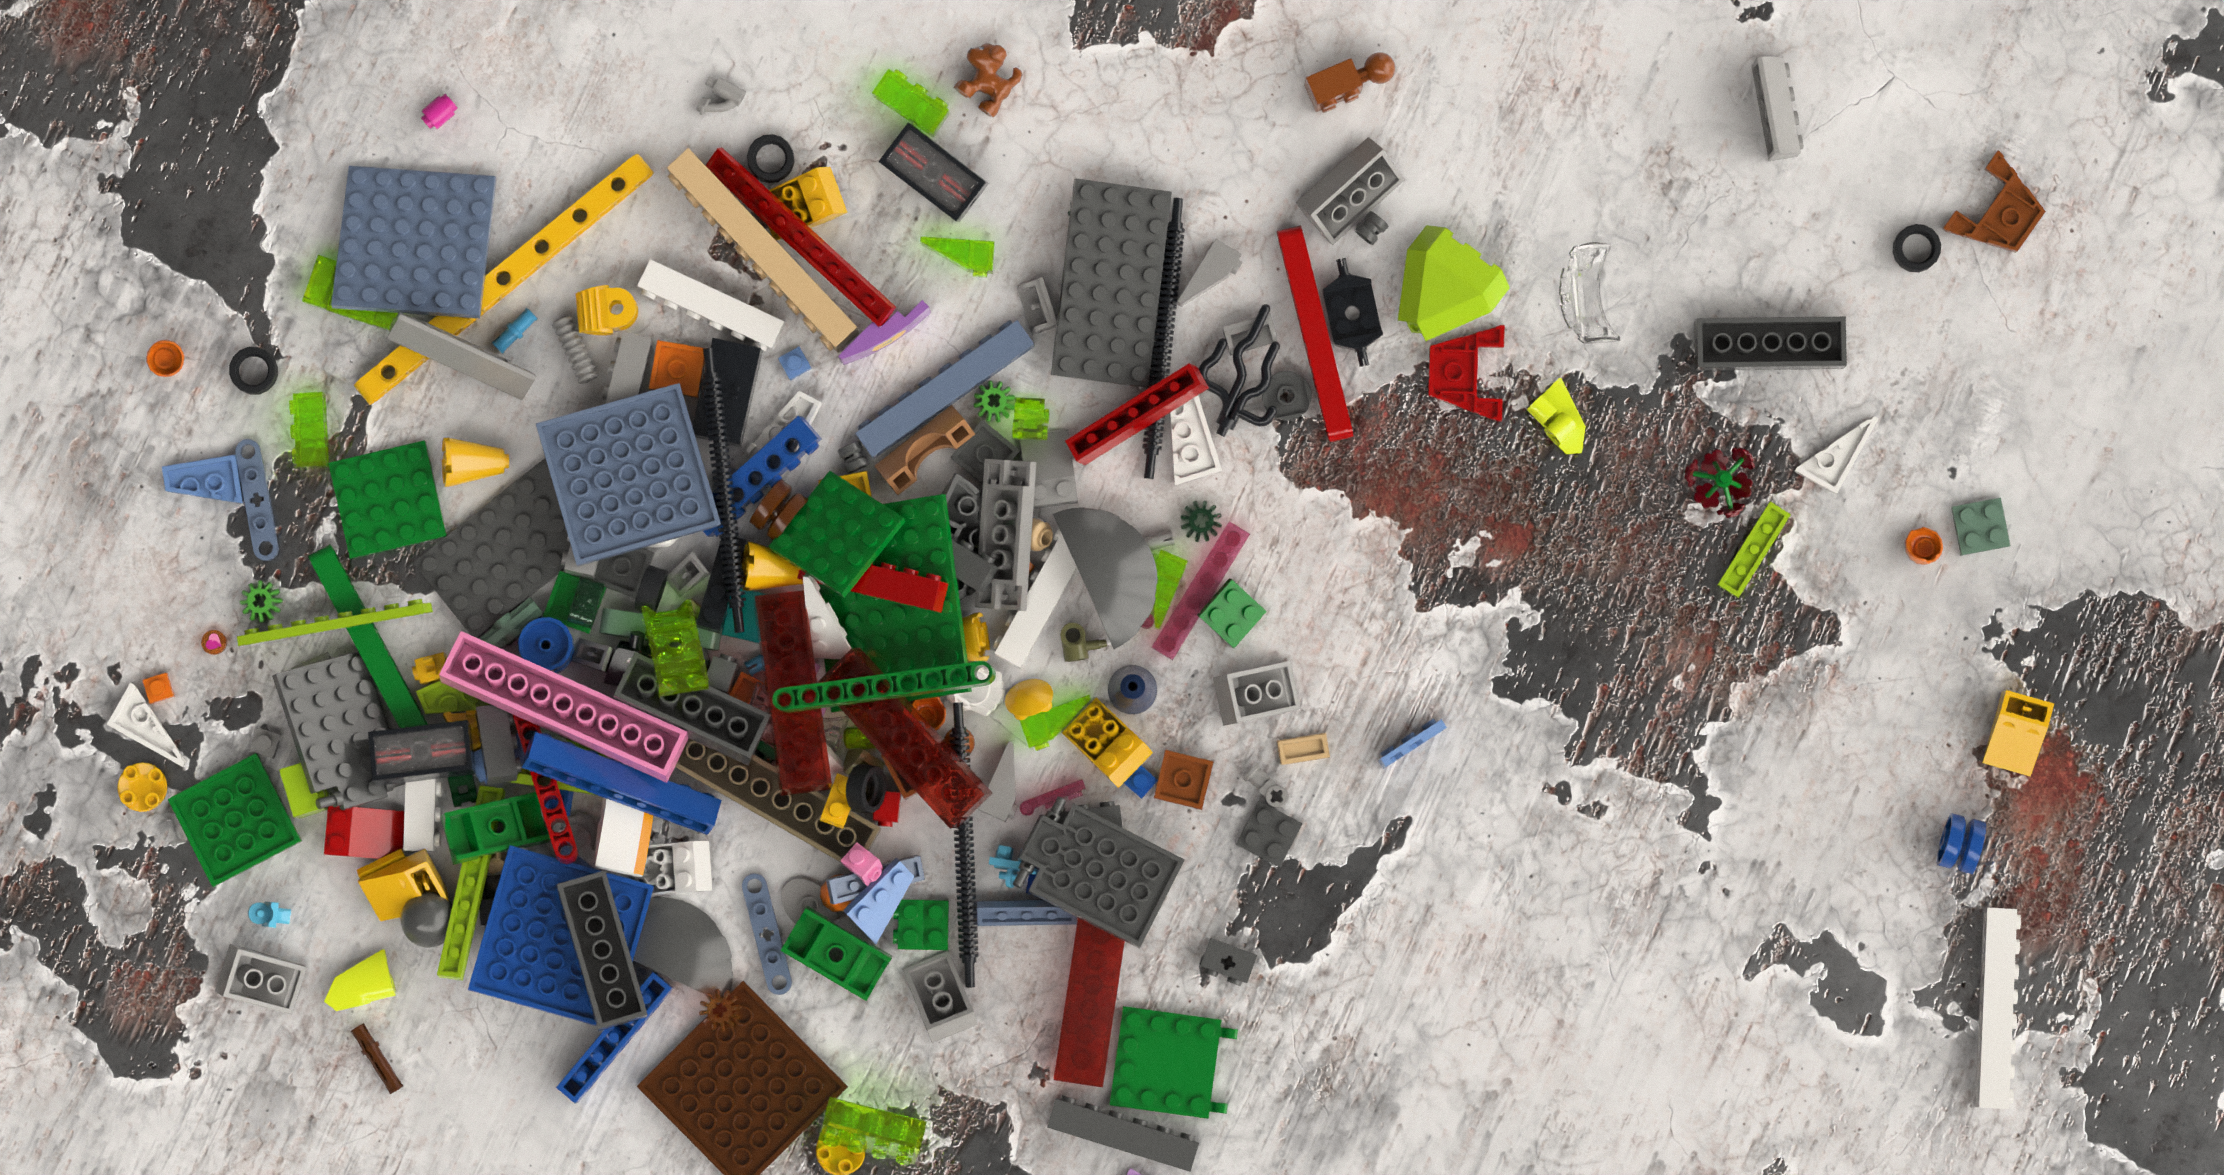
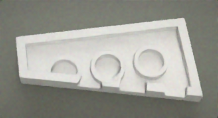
M798 391L779 412L777 418L762 431L763 433L745 450L746 452L739 460L735 461L732 467L739 469L797 416L804 417L811 425L822 402ZM792 439L788 444V448L792 453L799 448V443L796 439ZM774 455L770 459V465L773 469L778 468L781 461L777 455ZM757 471L752 475V478L760 482L762 481L760 472Z
M1197 395L1170 412L1175 486L1222 472L1201 402Z

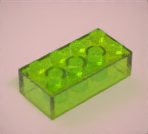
M829 1097L818 1140L831 1147H836L837 1145L847 1147L849 1151L854 1153H861L863 1151L871 1153L873 1157L878 1159H885L887 1157L895 1159L897 1163L902 1165H910V1163L915 1165L927 1121Z

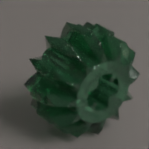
M1194 501V511L1188 506L1185 507V511L1190 516L1181 515V520L1189 522L1181 525V529L1186 530L1190 528L1191 530L1187 532L1186 537L1190 538L1195 533V542H1199L1200 535H1203L1205 542H1208V532L1214 537L1218 535L1212 527H1222V523L1214 522V520L1221 518L1222 515L1221 513L1212 515L1216 509L1215 505H1212L1207 510V501H1203L1202 508H1199L1198 502ZM1199 515H1202L1203 519L1205 517L1208 519L1203 528L1199 527L1200 524L1196 526L1194 523Z

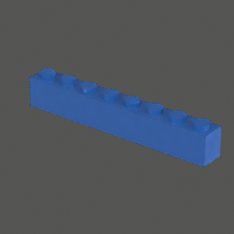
M535 732L528 743L521 767L708 835L715 826L722 801L710 793L698 792L685 784H677L669 780L666 783L619 761L600 756L595 751L578 748L571 742L556 740L546 733Z

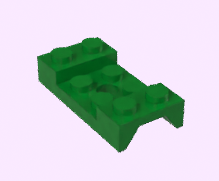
M536 792L446 812L440 817L453 865L507 851L509 845L518 848H528L548 843L551 840L548 830L544 825ZM491 822H501L503 824V832H494L491 829Z
M806 906L780 950L865 1001L869 998L876 983L892 959V955L841 928L809 906ZM834 947H838L843 951V958L839 961L832 960L829 956V951Z

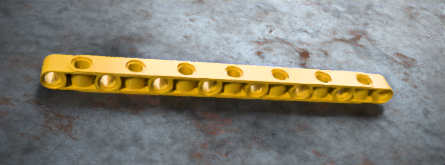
M638 153L625 161L485 276L481 316L654 174L653 170ZM616 180H623L625 182V186L621 191H614L612 189V185ZM578 211H585L587 213V217L583 222H576L574 220V216ZM541 242H546L549 246L548 250L543 254L537 253V245ZM503 273L510 275V281L506 285L498 283V278ZM436 316L428 323L458 336L478 318ZM400 345L354 384V387L366 402L372 405L430 358ZM388 367L395 368V375L391 379H385L383 376L384 370Z

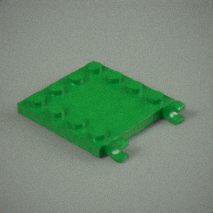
M1123 1006L1110 1105L1205 1119L1209 1118V1112L1227 1114L1228 1104L1211 1102L1219 1037L1237 1040L1238 1030L1221 1027L1222 1020Z

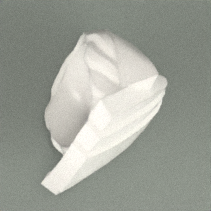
M983 667L977 672L979 680H984L989 675V670ZM995 671L996 678L990 685L971 688L972 692L947 695L946 697L952 705L953 702H963V711L972 710L981 715L988 716L991 711L996 709L997 705L1001 704L1004 698L1005 690H1003L1002 674L999 671Z

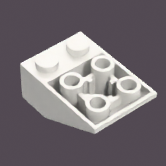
M709 841L649 845L643 876L632 875V880L653 885L652 895L712 891Z

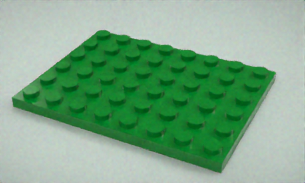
M946 494L883 504L901 515L906 522L873 562V565L881 567V562L896 566L895 571L903 572L904 568L919 571L918 576L925 578L927 573L941 576L940 581L948 583L942 613L851 591L843 598L827 586L819 584L821 588L819 592L825 603L829 602L839 619L840 626L847 633L845 638L852 650L856 649L858 653L856 660L824 658L827 682L968 663ZM961 670L956 671L952 676L953 682L960 683L964 679V672ZM932 674L928 678V685L936 686L939 683V675ZM908 677L904 680L903 687L905 690L913 688L915 684L914 678ZM887 680L882 681L878 687L879 692L886 693L890 688V683ZM858 684L854 688V695L857 697L862 696L865 692L864 684ZM834 687L830 690L829 697L831 700L839 698L841 692L839 687ZM966 688L833 706L830 709L831 713L967 693L972 692V689Z

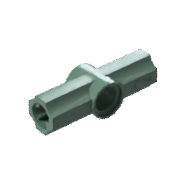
M529 597L514 611L505 614L493 624V628L484 634L480 640L502 649L506 645L515 642L520 637L524 627L529 622L540 618L544 613L534 600Z

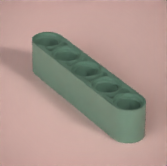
M603 608L599 630L601 634L630 638L631 631H640L645 634L644 640L665 643L678 637H686L695 640L707 650L719 651L722 628L720 634L696 628V621Z

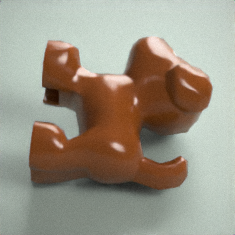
M986 43L980 47L970 48L967 53V60L976 69L972 80H960L953 88L969 99L977 91L989 95L990 100L982 101L978 108L989 117L994 118L1000 109L1002 101L1009 96L1011 89L1020 82L1023 74L1019 68L1015 67L1013 68L1011 78L1005 79L1000 77L996 72L1003 65L1007 53L1000 45Z

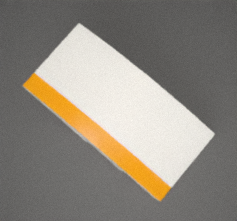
M603 797L601 819L597 826L594 868L642 877L649 847L653 815Z

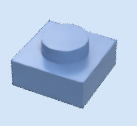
M800 346L778 358L790 381L812 369Z

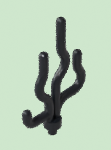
M1268 304L1261 306L1249 334L1238 342L1234 348L1233 363L1237 376L1229 393L1207 377L1208 370L1221 359L1228 344L1226 339H1219L1212 355L1206 358L1199 366V371L1209 387L1207 390L1216 394L1222 400V410L1216 420V423L1220 425L1216 433L1223 437L1226 436L1229 429L1234 430L1239 418L1255 426L1262 427L1270 424L1277 413L1275 406H1270L1263 417L1244 410L1248 400L1265 393L1270 386L1272 379L1271 366L1280 349V344L1276 341L1271 343L1262 362V379L1259 385L1247 389L1239 396L1247 376L1242 355L1258 338L1270 312Z

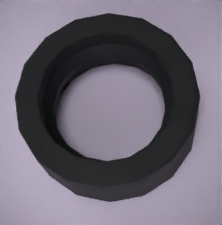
M774 134L763 135L755 139L747 153L748 166L753 175L759 180L768 183L779 182L785 179L792 171L795 162L794 153L789 143L781 136ZM765 145H777L785 154L784 166L777 172H764L757 164V153Z
M1914 224L1907 226L1896 236L1892 252L1895 261L1901 268L1909 272L1919 273L1928 270L1937 262L1941 254V242L1939 236L1932 228L1926 225ZM1913 234L1925 236L1931 244L1929 257L1920 263L1908 260L1902 250L1905 239Z
M247 347L239 350L233 356L229 365V375L232 383L239 390L250 395H260L267 392L275 384L278 377V366L275 359L266 350L259 347ZM259 357L266 362L268 374L262 383L249 385L241 379L239 368L246 358Z
M651 565L647 567L636 596L634 607L636 610L651 615L655 614L665 589L668 577L667 570Z
M858 764L850 772L846 783V799L849 807L853 810L871 813L877 811L882 805L887 783L884 771L879 766Z

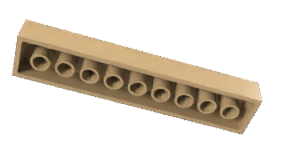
M689 148L667 167L670 173L667 176L670 179L669 181L679 191L682 188L686 191L684 194L686 199L695 208L700 206L703 209L701 213L711 226L717 224L720 227L718 231L728 244L734 242L737 245L735 247L736 252L745 262L750 259L754 263L752 267L762 280L766 277L770 280L769 286L779 298L783 295L786 297L787 300L785 302L796 316L799 313L802 314L804 317L802 320L806 327L813 334L818 331L821 335L819 337L820 341L829 351L834 349L839 353L859 334L857 326Z

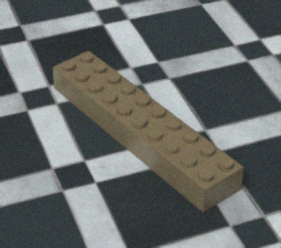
M688 738L675 766L841 862L840 860L856 842L869 851L882 829L851 810L843 829L820 821L828 797L753 755L748 766Z

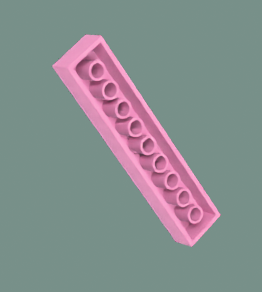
M462 631L439 674L441 683L666 783L688 741V733L683 729Z

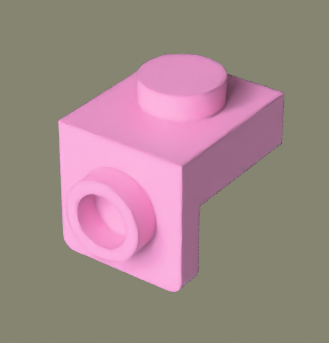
M857 842L840 860L846 868L861 878L866 886L876 881L883 870L879 859Z

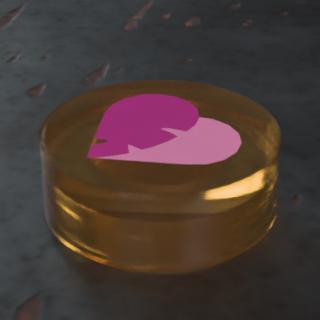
M210 630L203 635L201 645L205 652L211 655H219L227 647V638L218 630Z

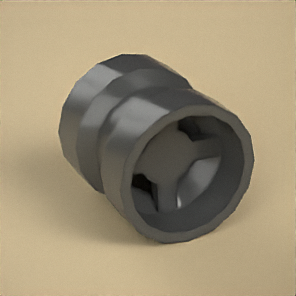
M1370 211L1365 216L1364 224H1359L1354 231L1367 243L1374 245L1378 240L1377 235L1385 232L1389 226L1377 214Z
M860 441L838 450L840 458L845 461L844 467L847 474L869 465L867 457L862 454L863 448Z

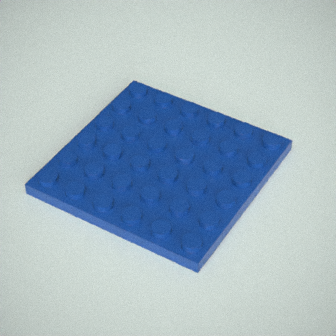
M509 845L468 991L596 1026L556 885L601 871L575 863L562 864L557 858ZM606 872L633 962L654 886Z

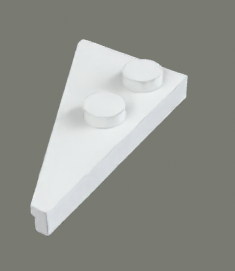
M1872 416L1798 466L1794 472L1836 495L1878 418Z
M805 574L803 576L810 657L856 660L858 653L856 649L852 650L845 638L847 633L840 626L839 619L829 602L825 603L819 592L821 589L819 584L813 577Z
M130 683L107 725L184 767L187 761L136 685Z

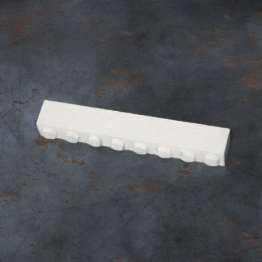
M1983 908L1975 1107L2009 1109V1104H2013L2014 1091L2010 1089V1079H2014L2015 1066L2011 1064V1054H2015L2016 1041L2012 1039V1029H2016L2017 1015L2013 1014V1004H2017L2018 990L2014 989V979H2018L2019 965L2015 964V954H2019L2020 940L2016 939V929H2020L2021 915L2017 914V909Z

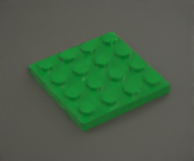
M425 440L328 463L350 559L441 539L447 536Z
M829 471L807 498L808 502L794 516L784 532L778 538L775 537L768 547L786 561L845 598L906 521L901 515Z
M257 753L168 799L212 887H216L302 842Z

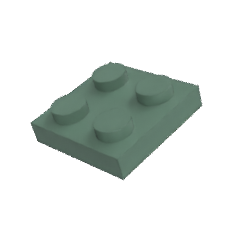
M2001 498L1951 507L1961 556L2011 546Z

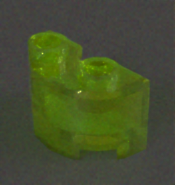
M1015 397L1012 438L1048 440V426H1044V423L1049 424L1050 409H1045V399Z

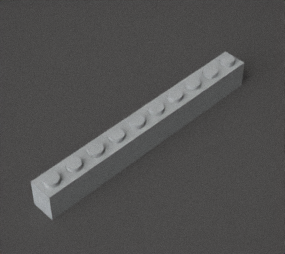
M623 332L621 338L617 337L614 346V352H617L616 361H611L608 375L612 376L610 385L605 384L602 399L606 400L605 404L640 394L652 346V338ZM570 544L569 552L564 551L561 565L565 566V573L594 580L598 561L577 567Z

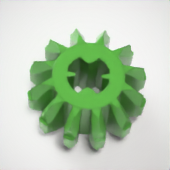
M988 381L990 389L987 390L981 385L979 388L984 394H974V398L982 400L974 403V408L983 407L978 412V416L982 417L987 412V422H990L992 415H995L996 422L999 423L1001 422L999 414L1002 413L1005 418H1009V413L1005 409L1014 410L1015 408L1014 405L1007 403L1015 400L1014 395L1006 396L1011 391V388L1008 386L1002 391L1003 383L1001 381L997 383V388H993V382ZM994 396L996 398L998 396L1000 398L998 400L1000 405L998 407H995V405L990 407V397Z
M262 580L258 581L257 589L254 584H248L251 592L243 590L242 594L247 596V600H240L241 605H248L242 610L243 614L251 612L249 619L254 621L258 616L261 623L265 622V615L270 620H273L274 615L271 611L273 610L277 613L281 611L280 608L275 607V604L283 603V599L275 598L279 595L280 590L274 589L271 591L273 584L270 582L264 588ZM259 596L266 597L264 607L256 605L259 602Z

